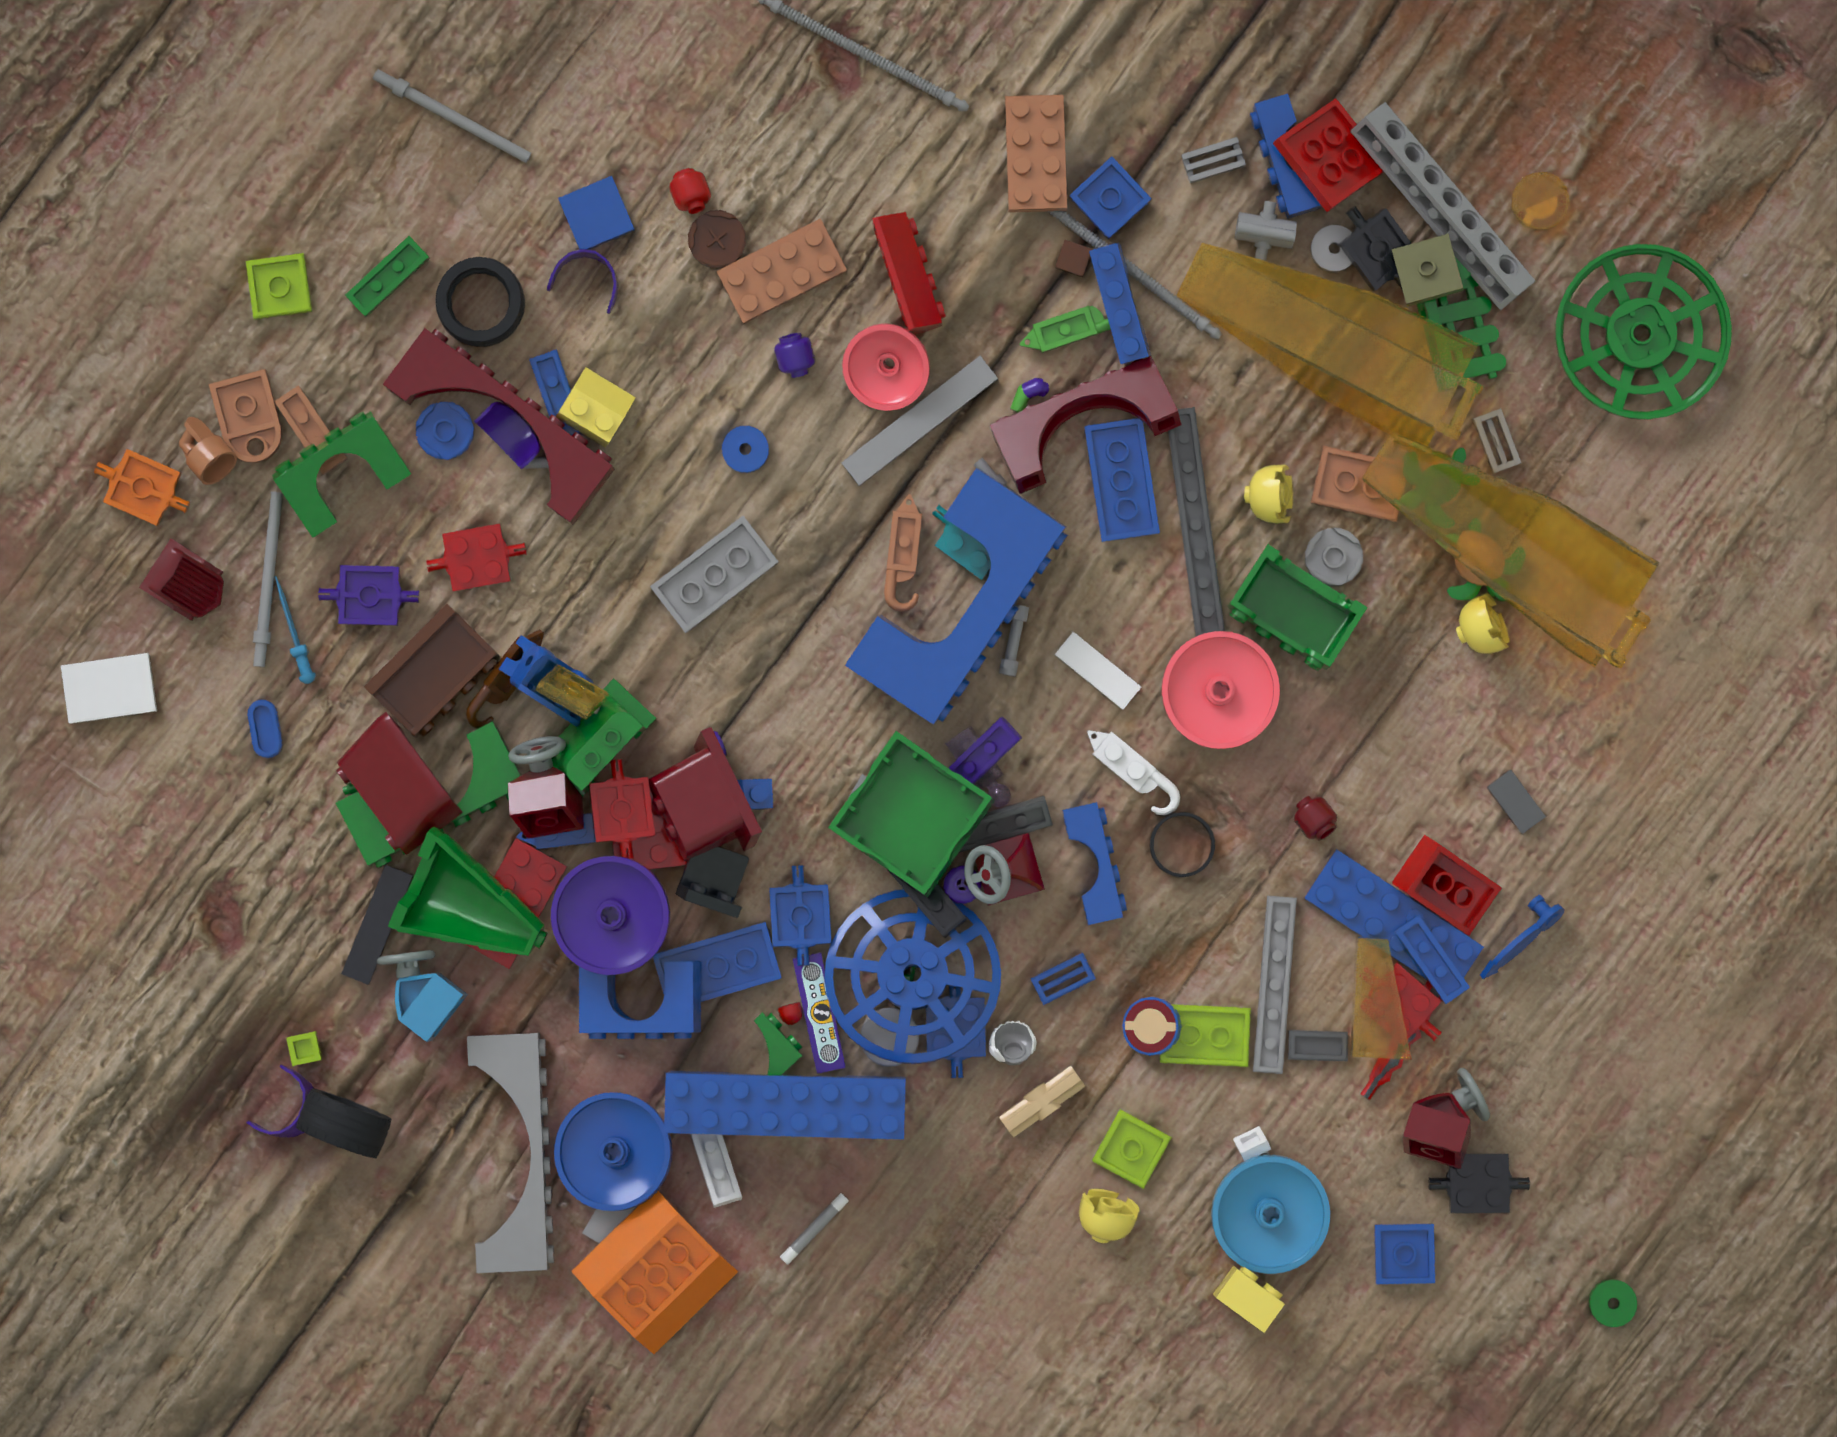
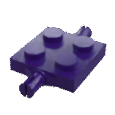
M340 565V580L336 589L319 588L318 593L330 595H318L319 601L336 600L339 608L338 624L398 626L401 603H419V597H408L419 596V590H402L399 583L400 567Z

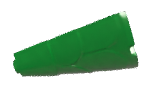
M435 826L427 832L418 856L422 857L410 887L397 903L388 927L402 933L438 938L446 942L475 945L479 949L529 956L535 947L540 949L548 934L544 931L545 924L511 889H505L482 864L478 863L454 839L445 834L441 829Z

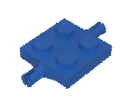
M798 865L799 877H797V866H791L793 884L785 887L769 888L773 948L791 947L797 949V966H803L802 955H804V965H810L808 948L815 945L832 943L828 884L811 885L804 883L803 865Z
M949 986V995L939 999L947 1012L959 1000L961 988L956 987L954 989V986ZM984 997L969 998L965 1008L954 1019L963 1035L980 1018L985 1008ZM926 1007V1024L938 1020L930 1007ZM944 1027L927 1034V1052L953 1043ZM985 1028L964 1049L944 1058L951 1060V1078H956V1066H958V1078H964L963 1060L970 1057H986Z

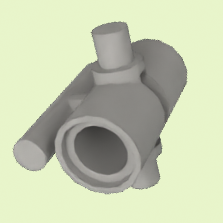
M1265 201L1263 212H1260V215L1243 212L1238 214L1234 239L1253 242L1254 247H1257L1255 259L1266 260L1268 249H1271L1272 246L1293 248L1297 222L1278 219L1277 214H1275L1276 202Z

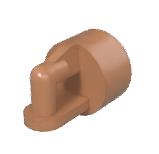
M188 417L184 423L186 430L179 440V446L186 457V464L203 484L211 485L217 483L233 470L237 462V455L220 436L214 435L201 420L195 417Z

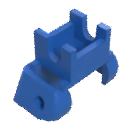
M521 635L516 644L523 649L522 658L514 661L506 657L499 670L510 676L511 685L578 728L581 723L579 721L583 715L571 708L574 701L563 691L557 700L550 696L555 687L552 680L556 675H563L567 671L572 675L569 682L582 693L595 694L593 681L583 672L571 668L556 658L545 647L538 646Z

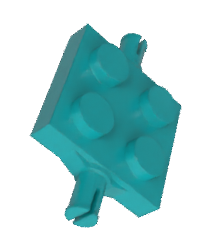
M940 504L936 508L944 515L947 512ZM934 510L932 515L946 524L944 532L935 546L982 580L991 568V561L986 548L978 540L943 518L944 516Z

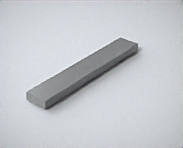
M981 356L977 357L841 462V464L858 486H861L997 381V376Z
M1267 896L1253 1072L1283 1074L1297 898Z

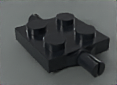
M1352 207L1346 212V215H1348L1356 227L1338 245L1372 291H1376L1387 281L1395 280L1402 290L1392 249L1412 243L1386 208L1381 209L1373 217L1364 219L1357 207Z
M1465 1154L1461 1169L1449 1166L1446 1178L1429 1177L1428 1183L1440 1184H1429L1428 1189L1446 1190L1449 1197L1450 1214L1510 1213L1509 1197L1512 1190H1529L1530 1184L1518 1183H1529L1530 1179L1529 1177L1512 1178L1509 1171V1154Z

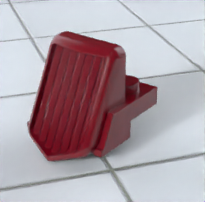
M170 539L139 588L193 621L194 617L201 618L221 605L224 580L221 576L223 571L178 542Z

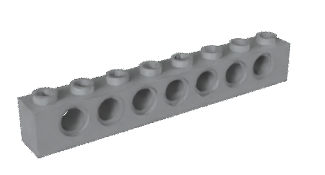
M1386 102L1365 116L1350 131L1437 236L1449 234L1455 257L1471 273L1474 280L1500 311L1535 282L1534 278Z

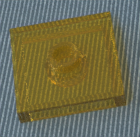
M560 664L540 680L535 691L585 720L605 702L608 696L605 690Z

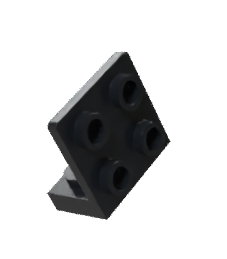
M716 847L687 860L675 894L685 901L738 918L742 907L736 904L734 900L749 858L721 847Z

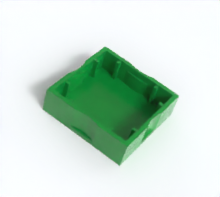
M895 731L873 762L864 782L850 795L828 828L928 898L995 800L967 779L941 764L928 752L902 734Z

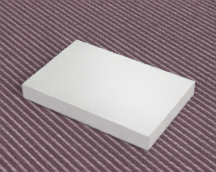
M149 653L61 665L69 724L157 712Z

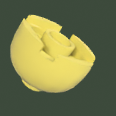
M1287 465L1265 466L1254 474L1251 478L1250 486H1245V503H1250L1251 510L1255 516L1265 522L1279 524L1290 521L1291 516L1285 515L1286 510L1293 507L1292 476L1285 475V471L1289 470Z
M1486 593L1469 601L1462 608L1459 616L1460 626L1456 627L1461 643L1467 642L1472 650L1482 654H1492L1507 649L1509 646L1506 643L1510 642L1504 618L1501 613L1497 615L1495 610H1493L1492 607L1497 604L1490 594Z
M1090 1189L1087 1195L1085 1192L1082 1195L1079 1206L1080 1222L1082 1227L1092 1235L1093 1240L1100 1243L1116 1241L1125 1238L1133 1229L1140 1211L1138 1205L1128 1197L1126 1202L1116 1199L1119 1193L1114 1191Z

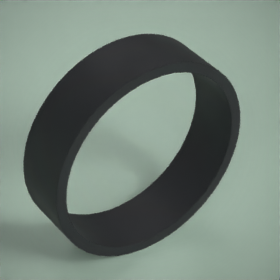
M1179 812L1165 817L1156 825L1150 838V852L1154 862L1162 871L1175 877H1189L1201 872L1208 866L1215 851V839L1211 828L1202 818L1191 813ZM1177 816H1187L1199 821L1208 831L1211 840V850L1206 862L1198 870L1187 874L1174 873L1166 869L1158 861L1154 851V838L1157 830L1165 821Z

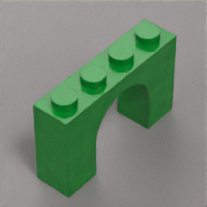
M371 411L366 415L364 412L355 415L349 420L350 425L343 430L339 428L332 430L325 435L326 441L318 446H315V444L307 446L299 453L301 457L293 462L286 460L275 468L276 473L272 475L273 480L312 538L337 523L335 515L319 493L316 484L320 467L330 457L340 453H352L362 457L370 464L386 490L411 475L408 466Z

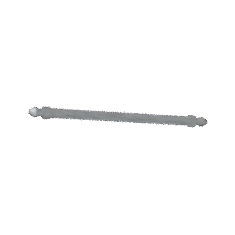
M758 0L760 4L770 7V11L773 13H781V15H784V17L791 21L794 20L795 23L797 22L801 26L804 25V28L807 27L808 30L810 29L814 33L817 32V35L820 34L821 37L823 36L827 40L830 39V42L833 41L834 44L836 43L840 47L843 46V49L850 50L856 56L863 57L864 60L866 59L870 63L873 62V65L876 64L877 67L879 66L883 70L886 69V72L889 71L890 74L892 73L896 77L899 76V79L902 78L903 81L905 80L909 84L912 83V86L919 87L925 93L932 94L933 97L935 96V98L941 100L946 106L950 107V105H953L959 111H967L969 109L967 102L956 98L955 93L951 91L945 92L944 89L942 90L941 87L939 88L935 84L932 85L928 80H922V77L919 78L915 73H909V70L902 66L899 67L896 63L889 62V59L886 60L885 57L883 58L879 54L876 55V52L873 53L872 50L870 51L866 47L863 48V45L860 46L859 43L857 44L853 40L850 41V38L847 39L846 36L840 35V33L833 29L830 30V28H827V26L820 22L817 23L816 20L814 21L810 17L807 18V15L804 16L803 13L801 14L797 10L794 11V8L791 9L790 6L784 5L782 0Z
M1047 211L1048 213L1050 212V215L1053 214V217L1056 216V219H1059L1060 222L1062 221V224L1068 225L1071 231L1079 235V237H1083L1082 239L1091 244L1092 247L1094 246L1095 249L1109 245L1102 239H1099V236L1096 237L1097 235L1088 230L1087 227L1085 228L1082 223L1076 221L1075 218L1073 219L1066 211ZM1124 257L1130 276L1133 275V278H1136L1137 281L1139 280V283L1142 282V285L1148 287L1151 292L1154 291V294L1160 296L1159 298L1168 303L1169 306L1172 305L1171 307L1177 310V312H1180L1181 315L1183 314L1193 324L1195 323L1198 330L1201 332L1205 330L1214 339L1221 337L1222 334L1219 328H1215L1209 323L1211 320L1206 316L1200 317L1197 311L1188 307L1189 305H1185L1186 303L1180 300V298H1177L1176 295L1173 296L1174 294L1168 291V289H1165L1164 286L1162 287L1159 282H1156L1155 279L1153 280L1152 277L1150 278V275L1144 273L1143 270L1141 271L1140 268L1138 269V266H1135L1131 261L1129 262V259L1126 260V257Z

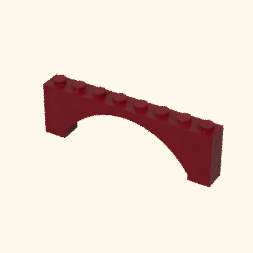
M424 328L383 385L409 405L415 399L432 394L469 392L494 398L513 408L532 426L545 451L551 479V499L547 506L574 525L615 470L610 464L612 458L600 449L593 452L586 446L589 441L577 432H574L573 435L563 430L565 424L552 414L549 418L539 412L542 407L529 397L526 401L522 400L516 395L519 390L506 380L502 384L492 378L495 372L483 363L477 367L469 361L472 356L459 346L455 350L446 344L449 339L441 332L434 329L431 333Z

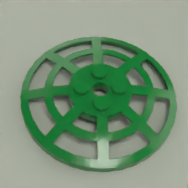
M1653 244L1622 246L1605 252L1590 261L1576 274L1566 288L1559 304L1555 321V341L1558 357L1572 385L1585 399L1598 408L1615 416L1628 419L1651 420L1667 417L1681 412L1699 401L1720 377L1728 360L1731 346L1732 324L1729 308L1723 292L1714 278L1689 256L1672 248ZM1636 254L1661 257L1655 274L1636 272L1620 276L1613 260ZM1672 262L1681 264L1694 273L1706 286L1709 294L1693 301L1691 296L1680 285L1667 278ZM1602 266L1609 282L1604 284L1593 295L1586 308L1570 302L1573 293L1581 282L1591 272ZM1632 282L1652 283L1647 298L1631 300L1624 284ZM1663 287L1676 294L1685 306L1670 312L1663 304L1659 303ZM1613 290L1620 306L1610 317L1595 312L1594 310L1601 299ZM1713 304L1716 305L1721 325L1719 352L1702 348L1703 326L1699 312ZM1566 313L1582 319L1580 340L1584 355L1570 362L1566 355L1563 339ZM1688 317H1691L1693 324V344L1677 340L1676 323ZM1590 323L1606 328L1607 344L1594 351L1591 349L1589 340ZM1645 326L1649 330L1648 340L1638 341L1633 333L1635 327ZM1672 351L1687 355L1688 359L1682 368L1672 377H1669L1662 362ZM1613 355L1620 363L1624 364L1620 379L1617 380L1609 375L1599 365L1598 361ZM1697 359L1714 363V367L1704 383L1691 396L1683 400L1674 385L1679 383L1690 372ZM1590 366L1602 381L1615 388L1616 392L1612 405L1592 394L1579 381L1575 372ZM1651 368L1659 382L1647 386L1631 385L1635 369ZM1664 391L1672 405L1654 411H1630L1623 409L1628 393L1647 395Z

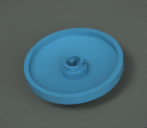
M1257 1156L1238 1164L1219 1184L1212 1202V1226L1222 1249L1240 1266L1264 1274L1284 1273L1303 1265L1320 1249L1329 1229L1330 1205L1321 1182L1306 1166L1284 1156Z

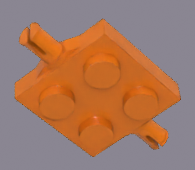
M126 449L121 462L115 468L101 462L97 463L96 466L106 470V472L95 468L94 473L110 479L109 489L103 500L104 503L156 526L159 525L164 512L170 506L184 513L187 512L188 509L178 503L189 507L190 501L175 496V487L182 474L181 472L129 449Z

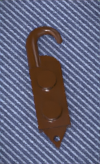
M539 629L525 637L541 646L544 632ZM517 637L483 681V687L470 702L466 718L472 727L479 729L494 721L492 716L484 721H479L476 718L477 712L486 701L492 704H500L503 701H507L516 690V687L510 683V676L500 671L499 668L506 657L514 661L522 658L523 649L516 644L519 637Z

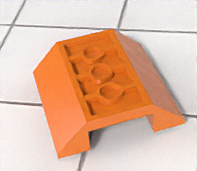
M658 1190L650 1199L637 1206L571 1272L639 1343L655 1354L738 1273V1270L718 1250L716 1251Z

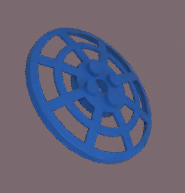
M904 889L895 890L876 896L862 904L848 916L838 929L830 944L826 958L824 978L826 995L832 1013L842 1030L865 1051L895 1063L922 1064L935 1062L964 1049L978 1037L988 1024L1000 994L1001 967L999 954L985 924L964 904L953 902L963 915L973 923V926L960 934L955 930L949 935L952 939L939 948L924 940L927 924H933L919 907L917 913L898 914L881 921L872 909L873 907L895 898L910 897ZM863 916L872 929L860 941L853 958L837 957L838 947L845 933L859 917ZM915 922L913 938L896 941L887 929L899 923ZM878 935L887 947L880 960L862 959L868 945ZM979 935L984 939L990 954L992 982L974 978V963L967 943ZM957 949L961 951L964 959L965 976L948 973L945 957ZM911 966H915L921 971V977L914 982L908 981L904 977L905 970ZM834 968L851 970L852 989L859 1005L846 1015L842 1012L835 994ZM860 971L877 973L880 989L867 999L861 988ZM946 985L963 988L959 1000L947 1012L939 1000ZM972 990L988 993V1002L980 1018L963 1035L954 1019L965 1008ZM888 999L892 1004L900 1007L898 1024L883 1018L874 1008ZM929 1006L938 1019L925 1025L910 1026L912 1010ZM867 1015L880 1027L896 1033L894 1051L884 1049L870 1042L859 1034L852 1025ZM944 1027L953 1040V1043L931 1052L906 1053L908 1035L928 1034Z

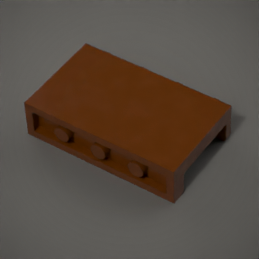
M446 604L364 688L413 737L417 738L419 735L425 737L435 727L433 721L440 714L446 716L456 706L454 700L461 693L467 695L477 685L475 679L482 672L487 675L497 665L498 662L495 659L499 654L450 605Z

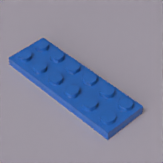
M1337 849L1304 897L1305 900L1426 980L1427 978L1394 933V931L1417 915H1420L1463 978L1484 948V946Z

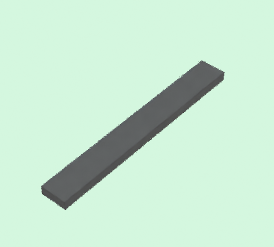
M1195 407L1177 409L1182 425L1169 430L1168 436L1196 637L1208 632L1225 631L1196 413Z

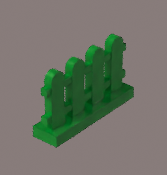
M1471 275L1462 283L1468 300L1448 304L1447 296L1438 298L1440 307H1437L1436 299L1416 304L1439 392L1458 386L1457 381H1459L1460 386L1468 385V378L1487 374L1488 380L1497 377L1496 372L1504 369L1506 366L1504 355L1500 353L1491 354L1489 344L1498 339L1499 331L1494 325L1484 326L1482 315L1487 314L1491 310L1492 303L1487 297H1476L1474 287L1479 286V284ZM1473 318L1474 329L1456 333L1453 322ZM1443 324L1445 325L1447 335L1444 334ZM1480 346L1482 357L1463 361L1461 350ZM1450 353H1452L1454 363L1451 361Z

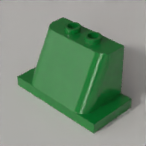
M614 678L597 695L602 703L598 713L595 714L590 711L588 717L583 715L579 721L581 723L578 728L570 724L558 736L565 740V749L560 754L552 757L553 766L565 773L582 797L589 791V784L596 783L593 779L633 737L637 740L657 719Z

